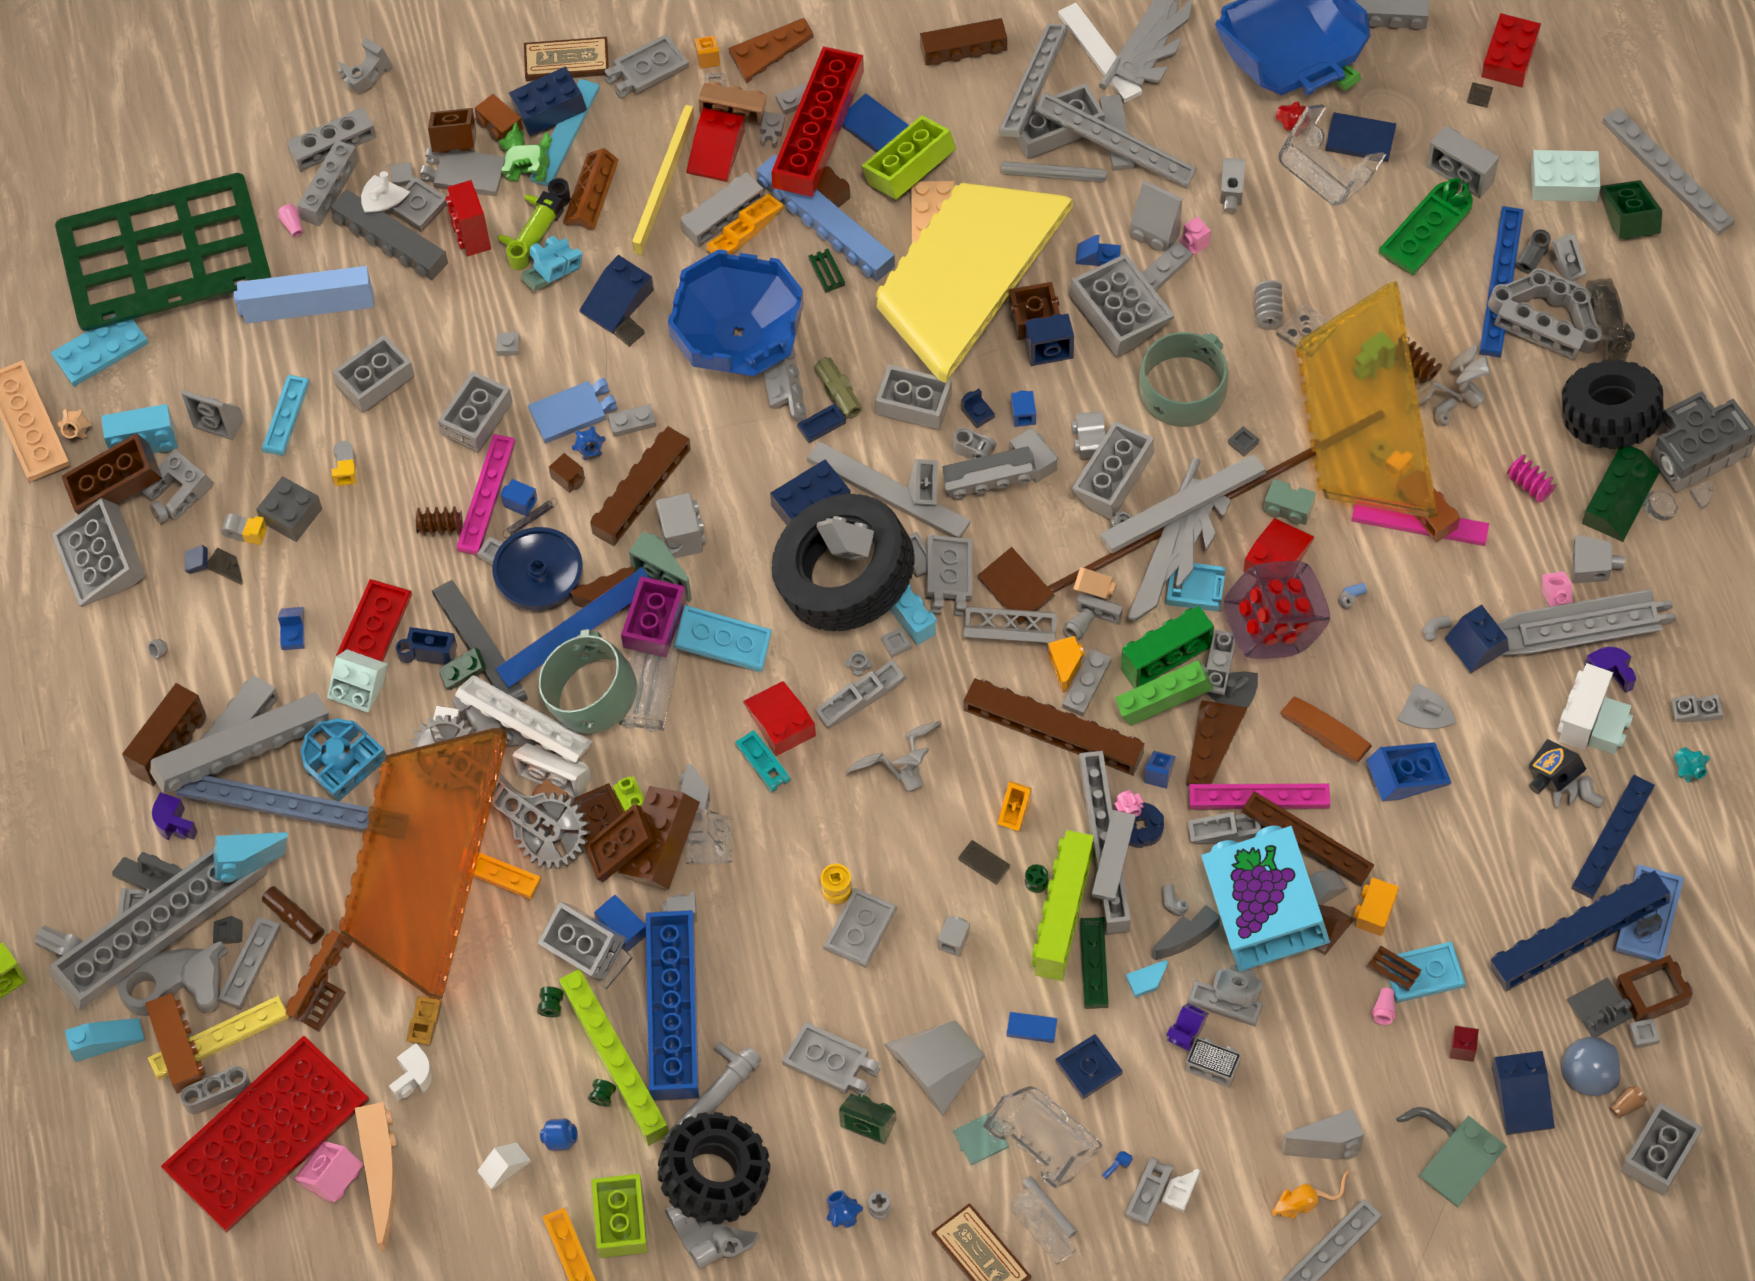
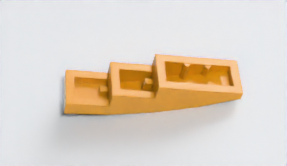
M769 193L740 211L736 220L723 227L721 235L707 243L706 249L710 253L720 249L726 250L729 255L733 254L759 233L783 209L784 205Z

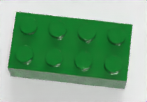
M1200 606L1193 609L1189 608L1176 619H1169L1164 622L1162 627L1146 632L1139 640L1128 642L1122 649L1121 671L1134 689L1153 681L1210 649L1214 625Z

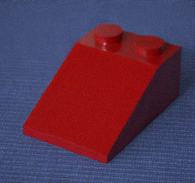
M703 108L697 123L686 173L728 182L745 133L744 116Z
M1274 518L1248 552L1243 572L1256 578L1269 576L1270 579L1274 580L1280 575H1288L1291 578L1312 544L1314 536Z
M784 681L743 701L775 756L816 736L814 721L804 705Z

